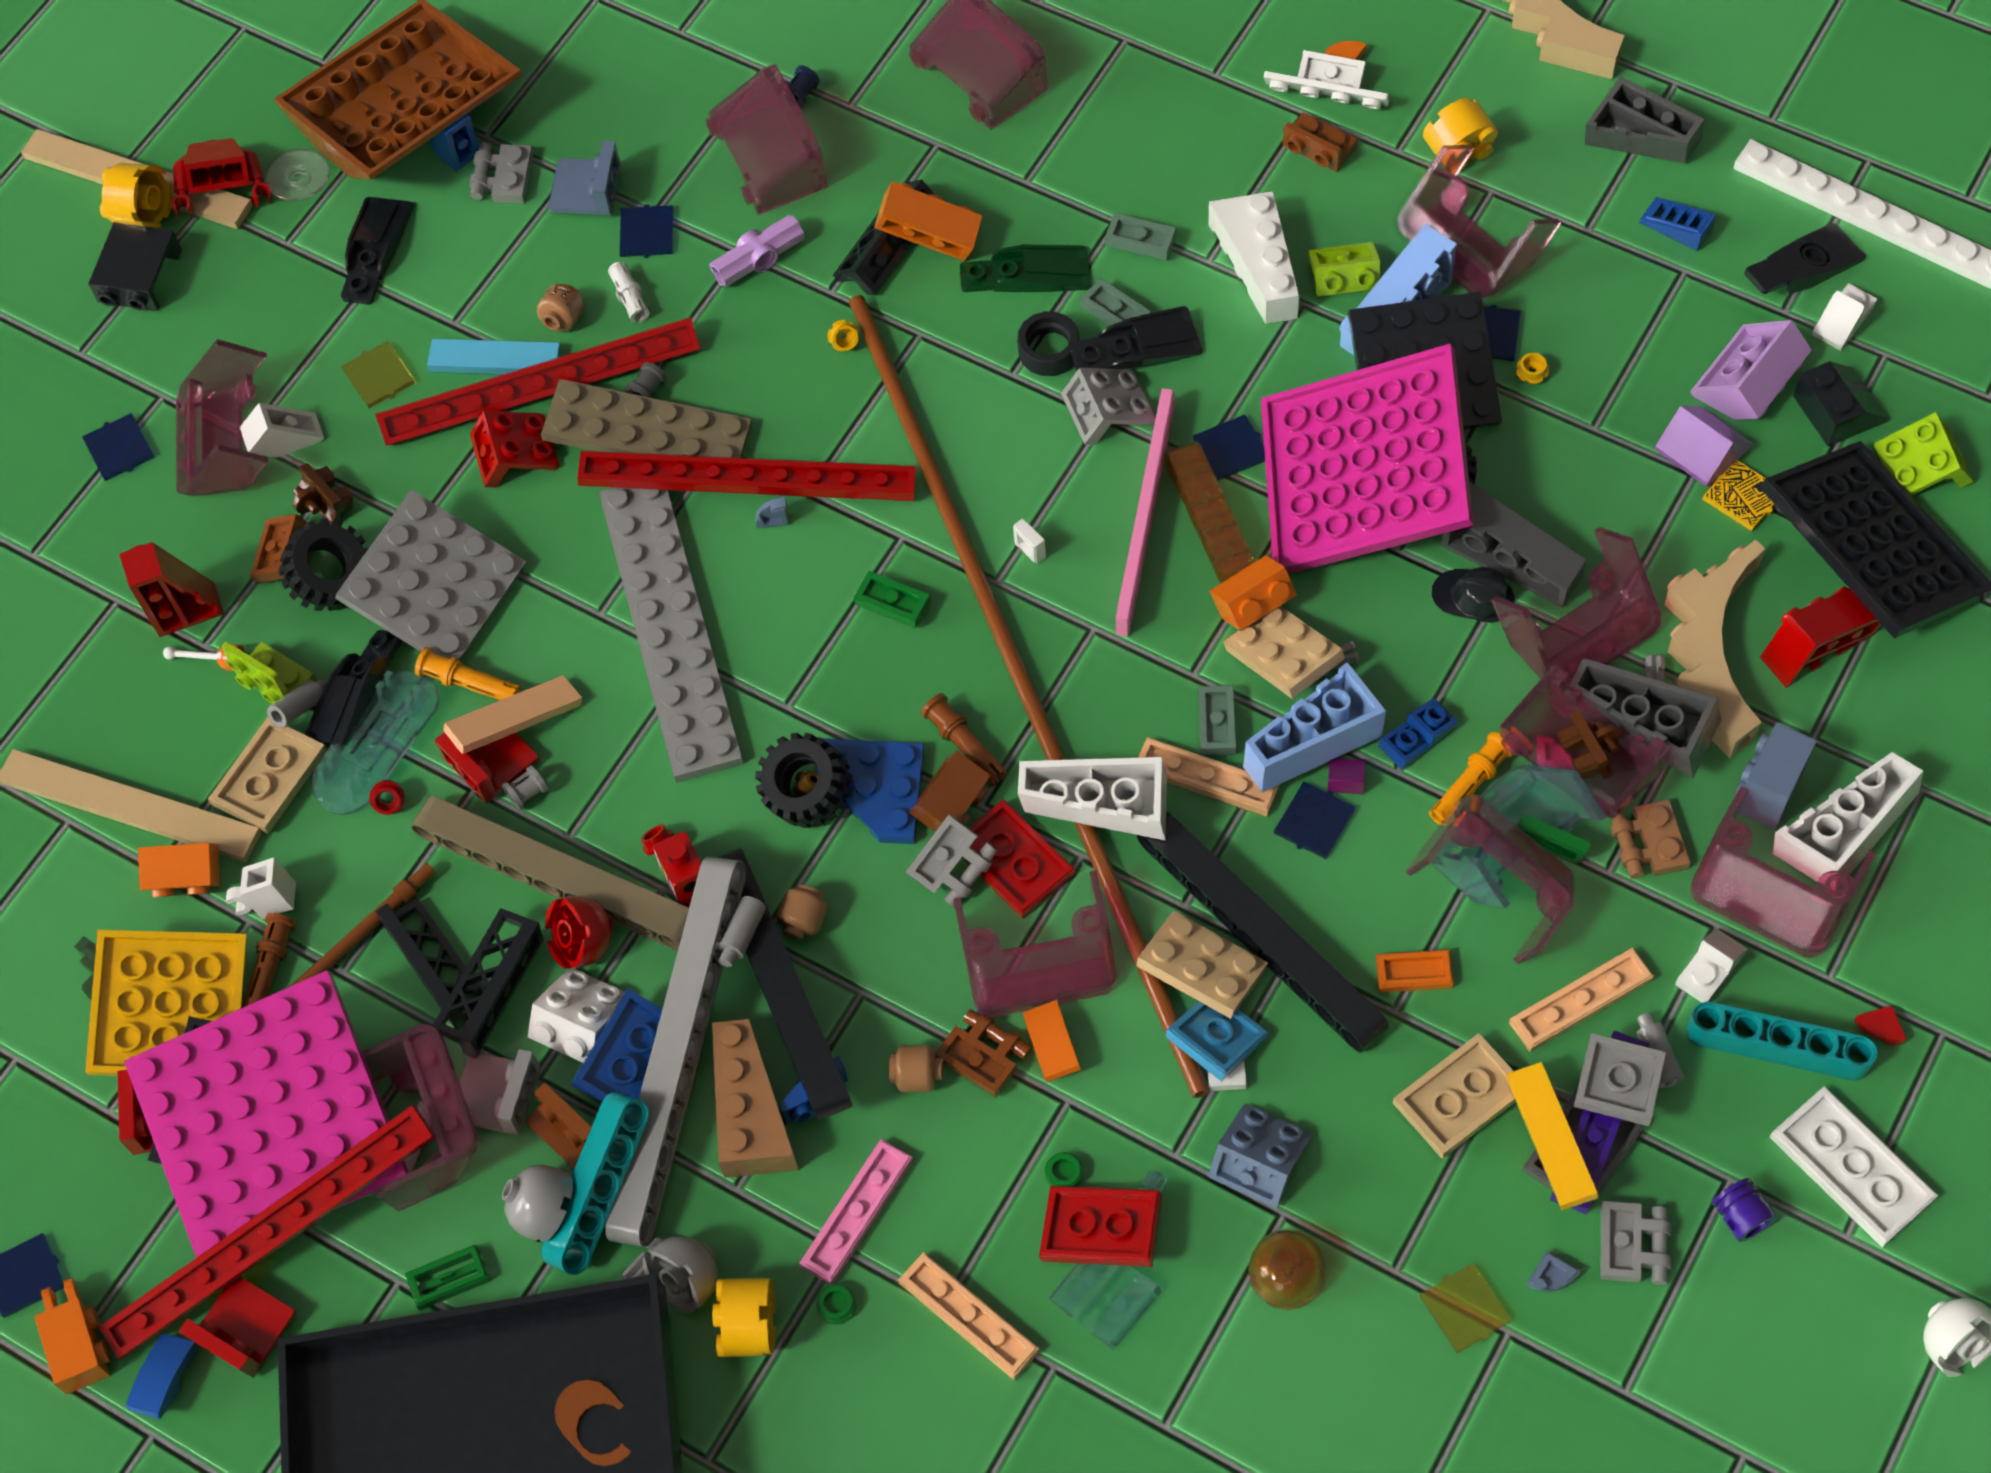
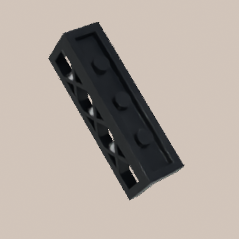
M922 179L905 182V184L912 186L914 190L927 195L934 194ZM878 214L833 274L838 282L854 280L867 295H873L878 291L912 244L908 240L874 228Z
M418 898L395 913L388 903L375 911L442 1010L450 996L449 991L452 992L455 984L442 983L440 980L442 966L459 970L457 982L466 966ZM418 911L423 918L419 932L406 930L401 921ZM427 927H429L432 933H426ZM424 940L436 941L441 944L437 958L426 957L422 954L421 950ZM446 953L448 954L451 960L444 959ZM477 983L467 986L464 993L473 994L478 997L482 995L483 991ZM459 1012L451 1015L448 1020L453 1028L460 1030L468 1020V1015L466 1012L464 1014Z
M502 908L499 909L433 1023V1032L460 1042L463 1054L473 1058L478 1057L544 940L539 922ZM504 922L520 927L516 936L500 940L498 933ZM500 951L503 958L500 964L483 970L481 962L484 957ZM483 980L485 990L482 995L466 1000L464 992L467 986ZM466 1010L468 1020L461 1031L446 1025L451 1015Z

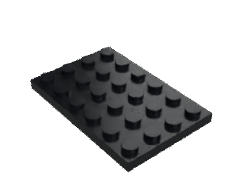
M1862 441L1765 478L1760 486V489L1894 639L1991 595V582Z

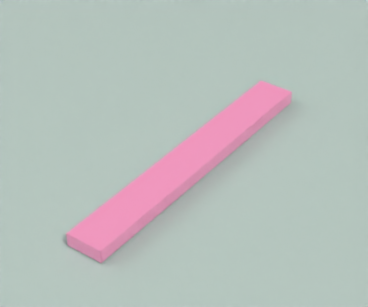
M1161 389L1116 613V635L1128 637V634L1130 635L1175 409V392L1170 389Z

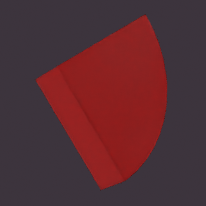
M1892 1006L1857 1015L1854 1019L1855 1024L1862 1033L1883 1041L1884 1044L1900 1045L1904 1044L1907 1039Z

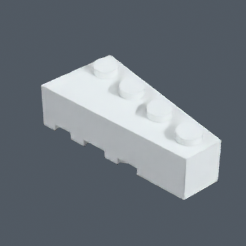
M1273 191L1209 201L1208 225L1213 234L1216 233L1220 240V246L1225 255L1228 254L1234 264L1239 279L1242 278L1247 287V293L1265 324L1298 319L1299 294Z
M1891 752L1856 776L1855 781L1844 789L1839 788L1830 794L1828 800L1815 809L1811 807L1800 815L1799 820L1788 827L1785 825L1776 831L1773 854L1827 889L1835 892L1919 794L1923 770Z
M1162 757L1019 761L1018 796L1024 812L1165 840L1167 774Z

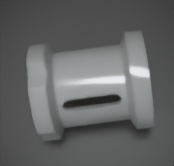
M532 765L527 767L526 772L510 784L507 782L502 784L506 795L518 810L523 809L524 803L538 793H545L549 790L545 781Z

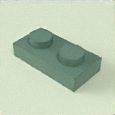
M1114 213L1105 236V246L1167 260L1176 237V227Z
M1102 278L1080 298V307L1109 326L1131 317L1151 313L1150 310Z
M1233 685L1198 686L1200 755L1236 754Z

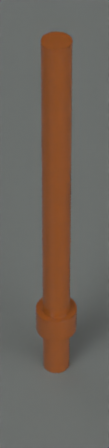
M426 863L407 881L402 879L392 888L394 892L290 986L326 970L329 971L382 923L375 912L376 910L388 903L394 912L401 904H408L418 895L416 891L435 875L436 871Z

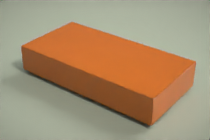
M1450 950L1376 954L1375 961L1379 993L1453 988Z

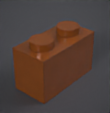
M956 750L942 763L909 813L934 832L937 831L949 814L965 825L969 819V816L965 814L971 804L976 806L988 791V788L984 785L991 775Z

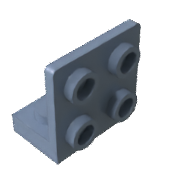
M602 141L601 151L596 153L594 160L558 159L548 205L550 212L611 216L621 168L615 141Z
M1244 1104L1218 1143L1208 1178L1277 1209L1282 1201L1290 1174L1309 1144L1312 1134L1295 1124L1272 1116L1260 1108Z

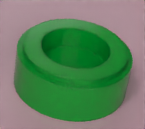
M1067 1152L1057 1153L1050 1157L1045 1166V1177L1048 1185L1078 1187L1083 1178L1080 1160L1075 1155Z
M831 1284L823 1288L819 1293L817 1309L824 1321L829 1324L840 1325L852 1318L855 1313L856 1302L852 1291L842 1284Z

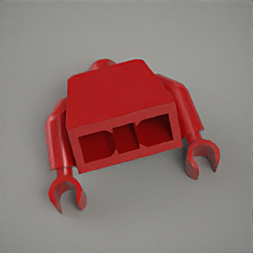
M232 138L208 140L207 142L188 145L186 155H183L174 163L173 187L174 193L177 195L174 196L171 203L177 217H179L178 212L182 207H187L191 217L194 214V208L190 198L187 196L188 193L250 185L251 183L254 184L252 187L253 204L258 207V196L260 195L266 196L269 204H271V187L267 183L262 182L265 178L255 152L239 147Z

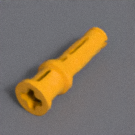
M429 647L422 649L415 665V675L418 677L426 675L441 681L443 686H461L499 701L521 691V686L469 668L462 665L459 658L453 656L449 659L433 653L432 648Z
M1490 732L1486 737L1487 742L1479 752L1471 754L1467 762L1468 767L1428 812L1433 821L1440 826L1444 825L1446 827L1460 808L1475 793L1477 788L1485 780L1495 777L1497 774L1496 769L1506 757L1511 758L1515 753V748L1503 735L1497 732Z

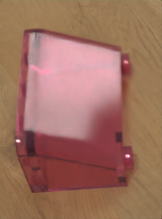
M947 0L910 44L909 57L912 63L917 68L922 67L925 70L930 69L934 65L937 66L969 95L970 114L977 122H982L990 130L1047 90L1046 58L1043 49L1033 37L991 0Z
M776 64L760 70L709 111L710 118L705 119L709 133L712 137L717 136L720 141H725L744 179L745 186L740 187L743 198L747 205L753 204L758 215L828 188L823 156L818 141Z
M1554 664L1500 725V736L1503 739L1501 744L1508 752L1516 756L1520 754L1586 802L1591 812L1599 818L1605 819L1608 817L1614 819L1666 769L1671 747L1657 737L1650 744H1645L1646 737L1642 734L1634 738L1618 726L1622 733V737L1616 743L1619 751L1610 755L1607 749L1603 750L1614 776L1604 780L1599 773L1581 780L1571 759L1587 752L1583 745L1566 754L1556 733L1572 724L1569 715L1578 710L1593 734L1596 732L1593 725L1597 721H1603L1605 726L1616 724L1581 700L1582 692L1575 688L1572 692L1564 682L1568 678V674Z

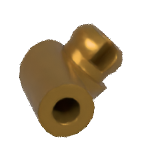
M807 770L805 773L804 771L798 772L794 778L797 783L793 787L794 794L797 797H802L811 792L818 781L819 773Z

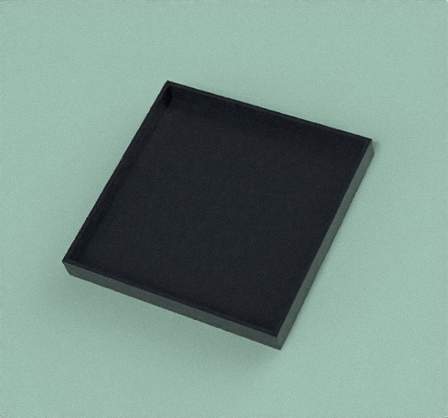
M657 1274L277 1338L281 1473H683L666 1287ZM582 1380L600 1382L624 1405L619 1410L614 1406L602 1404L594 1406L585 1412L580 1419L577 1429L578 1439L583 1448L590 1453L601 1455L612 1452L622 1443L631 1451L628 1457L613 1465L601 1466L593 1464L584 1458L562 1434L556 1423L554 1410L557 1398L572 1383Z

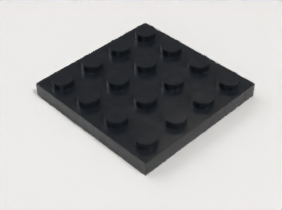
M1481 291L1350 309L1348 311L1356 370L1451 344L1456 355L1463 429L1497 425L1502 422Z

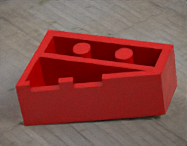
M150 542L145 545H137L128 551L119 553L129 588L159 637L224 615L215 583L155 543Z
M1844 586L1828 598L1818 597L1802 609L1795 607L1789 610L1782 617L1781 622L1783 624L1760 658L1787 688L1796 682L1795 678L1802 670L1809 667L1814 672L1822 667L1820 659L1834 651L1839 656L1873 636L1881 626V623L1850 588L1848 589Z

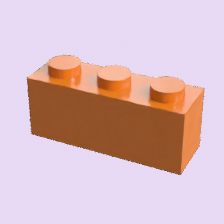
M892 181L883 196L874 228L965 261L974 248L983 215L975 213L969 207L956 206L946 202L940 196L934 194L927 195L914 190L908 184Z

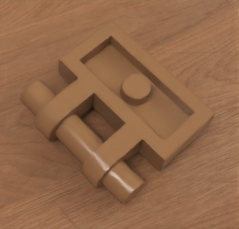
M1669 800L1635 806L1632 812L1633 821L1626 819L1621 808L1614 809L1609 813L1612 821L1610 829L1613 838L1618 839L1622 851L1619 855L1622 866L1628 869L1631 879H1637L1644 875L1642 865L1645 864L1650 865L1653 876L1689 869L1690 860ZM1640 835L1644 849L1635 847L1632 836Z

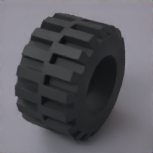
M320 519L318 524L314 520L306 523L304 528L300 527L295 531L281 554L280 562L282 564L279 567V575H284L281 583L284 589L290 587L292 591L289 596L293 600L300 597L303 600L300 605L306 608L310 603L315 605L314 610L322 611L325 606H328L329 611L336 610L340 604L345 606V604L335 599L336 593L369 549H363L362 546L365 540L362 535L357 538L353 535L356 529L352 526H349L347 530L341 527L342 521L335 520L333 525L329 524L328 519ZM316 550L332 553L342 565L343 576L336 580H325L316 576L308 566L307 554Z
M792 733L791 740L784 736L777 739L779 745L777 747L770 745L766 749L769 755L766 759L760 758L758 764L762 766V771H756L755 779L761 782L760 785L756 786L757 793L763 797L761 801L764 806L787 823L794 826L798 824L802 828H810L811 823L817 827L825 825V818L831 821L837 817L835 811L838 808L842 811L847 804L843 802L845 796L850 797L852 789L847 786V783L853 782L852 774L846 771L850 768L848 762L842 758L843 755L837 749L813 734L805 733L803 737L799 733ZM817 764L819 775L815 787L805 796L792 798L790 783L795 772L804 765Z

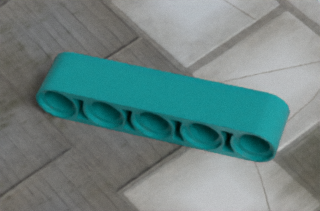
M1702 1002L1694 1007L1686 1027L1688 1038L1694 1044L1702 1047L1848 1080H1860L1868 1075L1878 1055L1875 1043L1862 1035L1714 1002ZM1698 1020H1708L1713 1024L1714 1028L1706 1029L1698 1023ZM1744 1028L1750 1032L1751 1037L1740 1036L1735 1029ZM1773 1037H1783L1788 1041L1789 1045H1779L1774 1041ZM1810 1045L1822 1046L1827 1054L1816 1053ZM1849 1053L1860 1055L1865 1062L1857 1063L1853 1061Z
M615 1091L609 1093L602 1101L571 1175L573 1179L571 1199L564 1197L561 1209L567 1211L555 1234L548 1241L543 1242L541 1255L546 1264L569 1275L580 1274L588 1266L649 1119V1107L643 1100Z

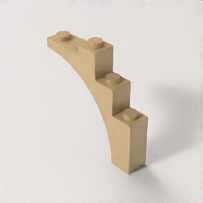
M1502 0L1511 3L1509 7V14L1513 15L1511 28L1538 35L1536 46L1541 47L1539 61L1609 79L1613 78L1621 56L1625 35L1602 28L1581 17L1561 0Z
M1754 540L1746 547L1743 545L1737 547L1729 555L1725 563L1721 566L1713 565L1704 575L1694 568L1685 576L1682 574L1676 576L1667 586L1668 593L1664 603L1682 621L1670 634L1671 641L1668 653L1685 669L1675 679L1673 684L1718 698L1721 722L1712 741L1729 758L1756 739L1762 723L1744 702L1731 679L1724 657L1722 638L1724 612L1728 602L1741 583L1761 564L1765 548L1757 540Z

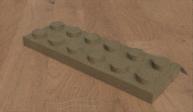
M559 379L541 436L543 441L597 452L742 458L752 422L751 418Z

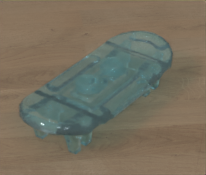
M387 670L382 681H379L375 686L376 692L347 742L342 746L331 744L313 772L312 789L320 806L334 814L348 815L360 811L370 803L369 794L372 787L377 782L388 779L438 709L440 701L439 689L431 678L426 675L418 677L415 675V671L392 673Z

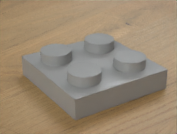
M1591 1033L1573 1107L1649 1126L1666 1052Z

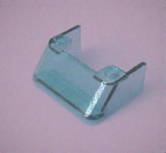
M1520 765L1509 770L1437 834L1425 846L1423 852L1429 862L1474 903L1505 909L1510 903L1501 891L1504 882L1499 874L1532 845L1512 834L1516 823L1524 813L1566 832H1570L1575 827V822L1579 818L1601 821L1606 816L1576 770Z

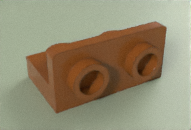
M1304 112L1294 124L1287 122L1283 128L1284 147L1295 154H1301L1315 161L1321 167H1327L1335 172L1339 171L1357 147V138Z
M297 514L266 519L249 577L257 583L284 579V575H279V567L282 564L280 562L281 554L295 531L300 527L304 528L308 522ZM310 552V553L307 554V563H308V564H309V561H310V557H311L312 552Z
M543 1083L534 1092L540 1105L526 1119V1123L574 1170L591 1126L546 1083Z

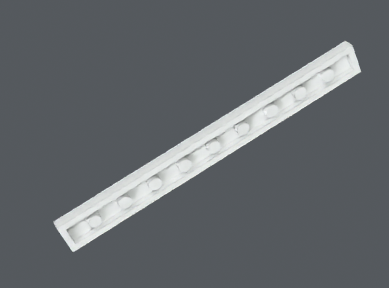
M1752 139L1749 140L1736 159L1733 169L1991 289V250Z

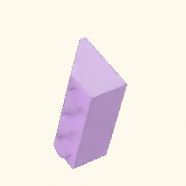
M1793 320L1743 324L1690 393L1693 397L1733 420L1759 419L1767 412L1768 406L1773 399L1784 390L1785 384L1794 372L1802 367L1803 361L1812 349Z

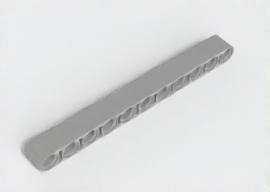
M706 857L701 863L639 1099L646 1102L649 1107V1119L606 1221V1237L611 1242L646 1247L652 1241L723 965L718 961L722 954L719 950V944L740 903L745 883L746 869L743 861Z

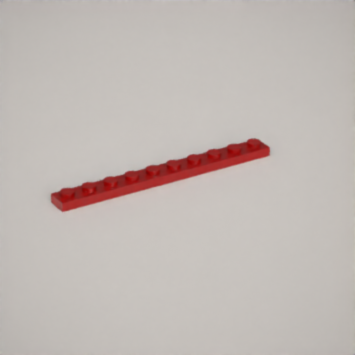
M691 317L384 410L375 413L385 445L387 446L478 418L483 410L500 411L555 393L559 379L588 384L640 368L644 362L653 364L699 350L700 345Z
M581 451L577 481L578 486L914 501L916 466Z
M413 1105L99 1326L100 1331L117 1359L126 1358L435 1139L436 1136L418 1108Z

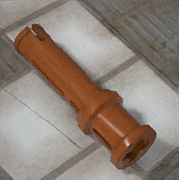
M944 693L932 697L921 710L920 714L923 718L930 719L940 730L939 735L943 740L952 741L969 760L991 775L987 780L991 786L998 784V781L995 779L996 777L1002 781L1007 775V769L997 761L968 729L966 717L955 712L947 703L948 698Z
M267 913L265 917L267 926L262 941H258L255 947L258 957L246 990L242 1008L268 997L279 962L287 957L288 950L286 945L290 933L296 929L298 924L293 918L279 913Z

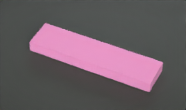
M880 1139L799 1262L800 1267L828 1284H834L912 1164V1156Z

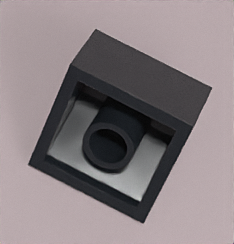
M1829 361L1800 373L1793 397L1828 447L1888 421V417L1853 368Z

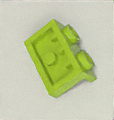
M1373 242L1308 250L1309 263L1315 279V293L1318 297L1372 290L1380 280V259Z

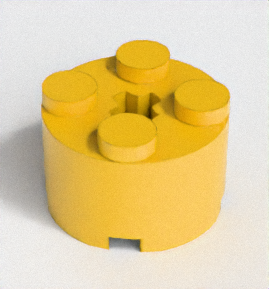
M1469 97L1459 99L1437 113L1440 119L1434 125L1430 121L1423 131L1424 140L1443 167L1452 175L1462 171L1466 167L1467 162L1475 158L1481 161L1491 155L1494 151L1492 144L1498 135L1497 127L1477 99L1474 98L1473 102H1471Z
M118 163L112 168L104 169L102 173V202L100 204L102 217L109 219L112 223L160 228L162 224L159 223L162 218H168L171 212V202L173 199L171 183L166 182L162 173L166 174L164 170L155 165Z
M764 1277L717 1279L716 1297L717 1302L720 1303H714L712 1311L713 1326L720 1327L721 1334H717L716 1337L717 1357L773 1355L776 1340V1326H773V1314H776L773 1280Z

